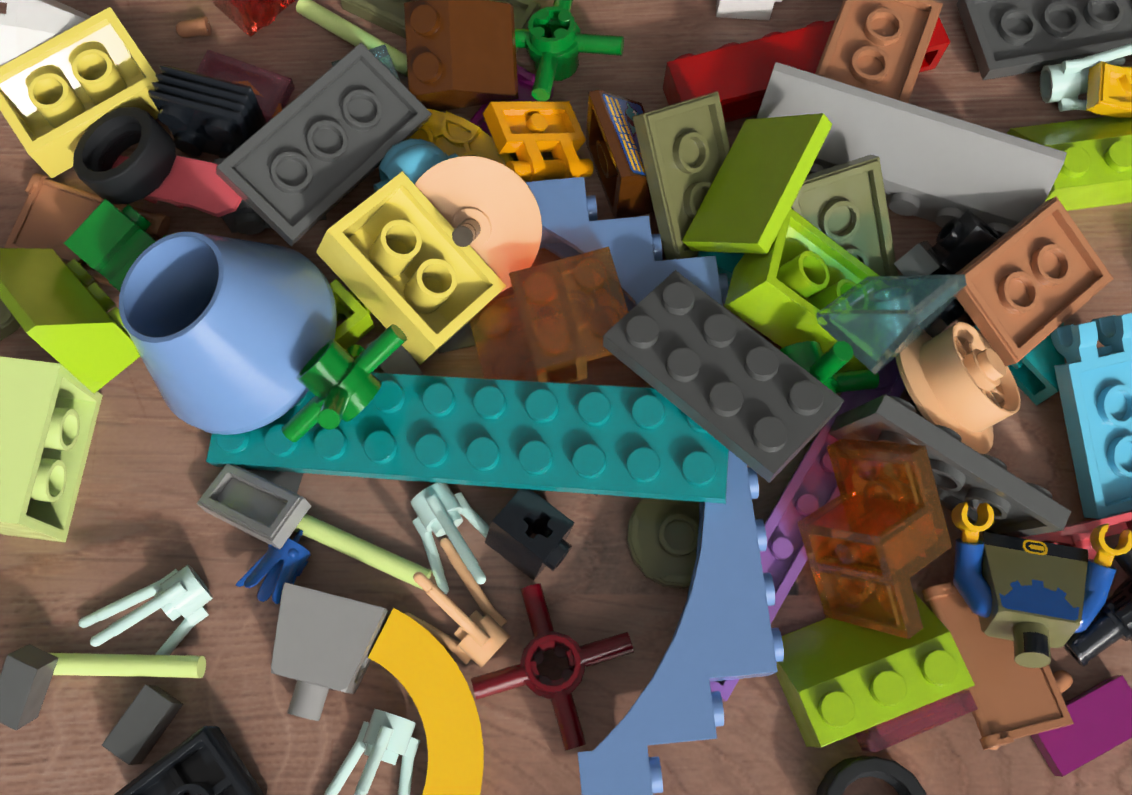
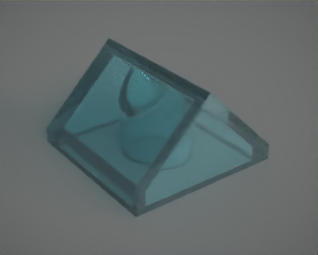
M965 274L868 276L817 312V321L837 341L849 343L853 348L854 356L876 374L927 331L967 285Z

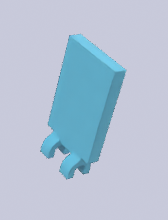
M1132 313L1092 319V322L1077 325L1060 326L1051 333L1054 347L1067 361V363L1055 365L1054 368L1084 518L1101 519L1132 510ZM1099 340L1104 347L1097 348V341Z

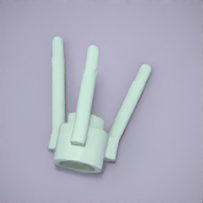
M1132 43L1084 58L1066 60L1061 64L1044 66L1040 75V93L1045 103L1058 102L1060 112L1070 110L1087 111V100L1078 99V96L1087 92L1089 69L1101 61L1116 66L1123 65L1126 62L1124 56L1132 54Z
M435 483L425 488L411 501V506L418 516L412 523L421 536L437 586L445 594L449 592L445 572L432 531L436 537L447 534L478 584H484L486 576L457 527L463 522L460 514L485 538L490 526L470 507L462 492L453 494L447 483Z
M186 565L181 570L175 569L161 580L81 618L78 624L82 628L89 627L154 596L153 599L94 635L90 639V644L94 647L100 646L161 608L172 621L181 615L185 618L155 654L170 655L189 631L209 616L204 605L213 599V595L190 565Z
M374 709L370 722H363L356 742L324 795H338L363 752L364 755L369 757L354 795H367L380 761L395 765L399 755H402L398 795H410L414 758L421 741L411 737L416 723L400 716Z

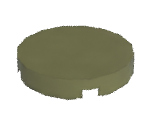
M644 498L638 503L628 522L627 545L632 561L646 578L663 587L689 588L696 559L699 502Z

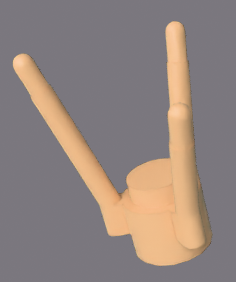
M442 538L440 540L441 547L485 616L483 617L476 610L468 617L422 572L414 574V581L460 626L454 635L461 642L409 612L404 614L427 629L465 665L472 659L482 668L511 637L502 628L507 620L494 609L450 540Z

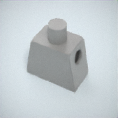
M285 582L280 601L271 673L297 680L287 713L319 721L329 689L354 694L370 664L371 659L368 656L391 612L380 606Z

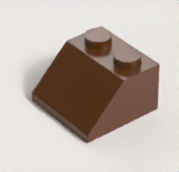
M416 0L404 3L408 90L427 109L446 111L489 104L490 102L519 99L514 7L510 3L490 0Z

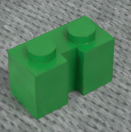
M104 199L64 244L91 268L104 276L120 292L124 278L134 261L157 240L146 232L152 223L133 207L127 204L121 211L107 199Z

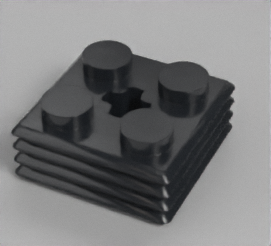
M163 65L159 66L162 73L156 74L158 82H152L155 90L148 91L159 111L158 119L168 126L175 138V147L191 156H200L202 152L217 155L219 158H227L267 124L251 86Z
M203 726L114 795L265 794L218 726Z

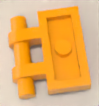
M570 101L490 102L483 112L499 154L515 153L518 161H508L505 165L516 172L525 182L592 176L594 166L591 159H579L576 153L584 144L586 138ZM541 152H551L554 160H543Z

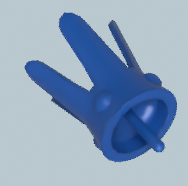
M299 530L293 540L288 538L280 550L268 544L267 552L235 586L252 588L266 575L257 592V599L260 602H265L272 595V601L275 604H280L284 583L294 584L296 577L301 575L308 563L307 559L311 556L309 550L297 543L303 531Z

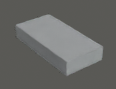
M230 464L224 466L196 503L206 513L279 550L311 507L304 497L237 465Z

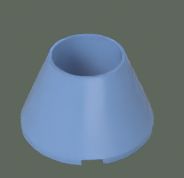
M197 232L170 234L150 245L139 255L127 272L119 295V313L122 323L166 405L179 419L212 434L231 435L249 432L273 422L288 412L309 391L296 379L297 375L321 347L335 338L337 311L333 291L322 271L303 254L279 245Z

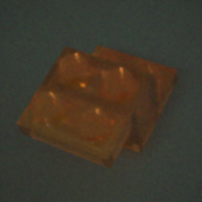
M605 247L509 273L513 295L491 300L469 321L484 379L572 383L587 379V361L612 355L611 352L603 347V335L628 313V308L610 249Z
M841 438L827 447L840 495L797 522L825 617L910 639L923 629L910 577L952 547L926 445Z

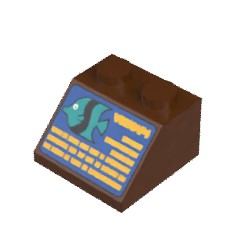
M594 90L588 94L586 145L614 219L629 218L654 212L632 117L645 112L642 103L602 90Z

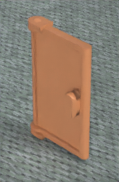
M35 173L25 189V192L29 195L4 248H52L66 263L75 258L81 264L83 260L70 250L64 242L104 199L99 195L50 180L48 176ZM115 204V206L122 211L126 204ZM133 207L152 223L146 232L157 241L164 235L166 236L170 226V217L168 215L154 214ZM87 263L83 265L97 282L113 287L104 276L91 268Z
M951 582L930 586L922 591L924 599L930 603L933 613L951 632L975 684L963 691L982 738L979 740L983 750H997L1000 746L1014 742V739L1074 724L1049 665L1041 668H1027L1017 664L1014 660L1013 641L987 636L981 630L978 615L972 613L956 587L951 585Z

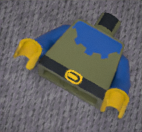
M959 503L952 510L951 514L952 522L962 531V537L955 541L954 586L972 613L978 615L981 630L987 636L1013 641L1014 660L1017 664L1027 668H1041L1049 665L1051 662L1050 648L1063 647L1074 633L1085 631L1104 606L1117 570L1111 566L1114 556L1126 554L1131 550L1132 531L1129 529L1123 530L1119 536L1117 547L1112 549L1105 542V534L1108 531L1109 523L1094 528L1090 534V543L1097 552L1093 560L1088 559V549L983 532L994 521V511L990 504L980 503L978 505V519L973 525L967 518L968 503Z

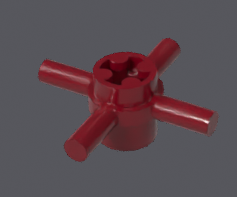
M541 583L526 586L520 590L534 638L524 648L520 664L471 678L476 700L527 685L536 695L551 699L565 751L586 745L572 692L581 683L585 667L634 653L629 633L624 632L579 646L570 636L554 632ZM548 650H554L558 658L566 657L568 660L569 668L562 671L561 678L551 681L546 675L540 676L537 670V666L541 665L544 661L543 653Z

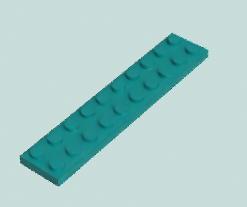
M372 373L382 382L379 391L357 416L348 422L341 419L340 424L335 429H325L317 423L297 442H292L284 436L281 430L282 426L315 397L312 392L308 391L288 412L261 428L240 434H212L206 462L215 467H224L226 464L237 465L243 469L726 504L729 449L654 388Z

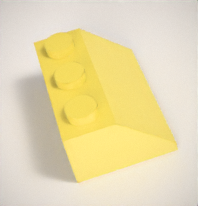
M109 7L0 66V111L27 153L52 179L73 167L74 151L80 138L94 122L105 114L123 107H138L147 111L154 119H157L159 111L148 91L155 90L152 82H158L156 73L112 8Z
M403 171L327 229L316 251L320 258L386 329L394 324L405 333L407 340L402 346L420 365L506 287L502 280L470 245L460 247L454 243L452 239L453 226Z

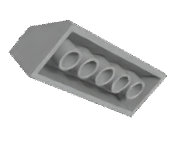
M778 62L774 65L756 118L824 113L832 123V127L808 175L868 155L879 156L887 207L894 213L903 216H917L935 222L939 227L943 228L949 221L955 218L959 219L969 210L1002 236L1045 202L1065 162L1067 154L1064 151Z

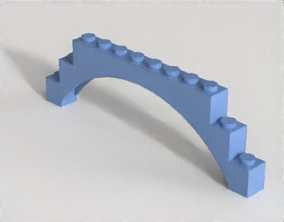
M584 177L526 182L536 198L541 213L542 238L540 248H546L579 269L604 289L626 314L675 270L723 306L725 304L729 289L726 273L718 274L716 256L662 261L660 234H651L649 216L598 220L595 195L586 196ZM730 450L726 504L699 502L696 559L687 599L673 638L650 682L626 716L593 751L578 752L582 795H653L655 793H663L659 756L649 757L648 746L716 739V727L724 726V709L720 691L711 692L710 682L770 676L778 672L776 662H782L784 659L781 632L779 628H771L768 606L775 605L774 582L770 572L763 573L760 552L767 549L766 529L763 519H755L752 499H758L759 496L758 476L752 468L747 467V464Z

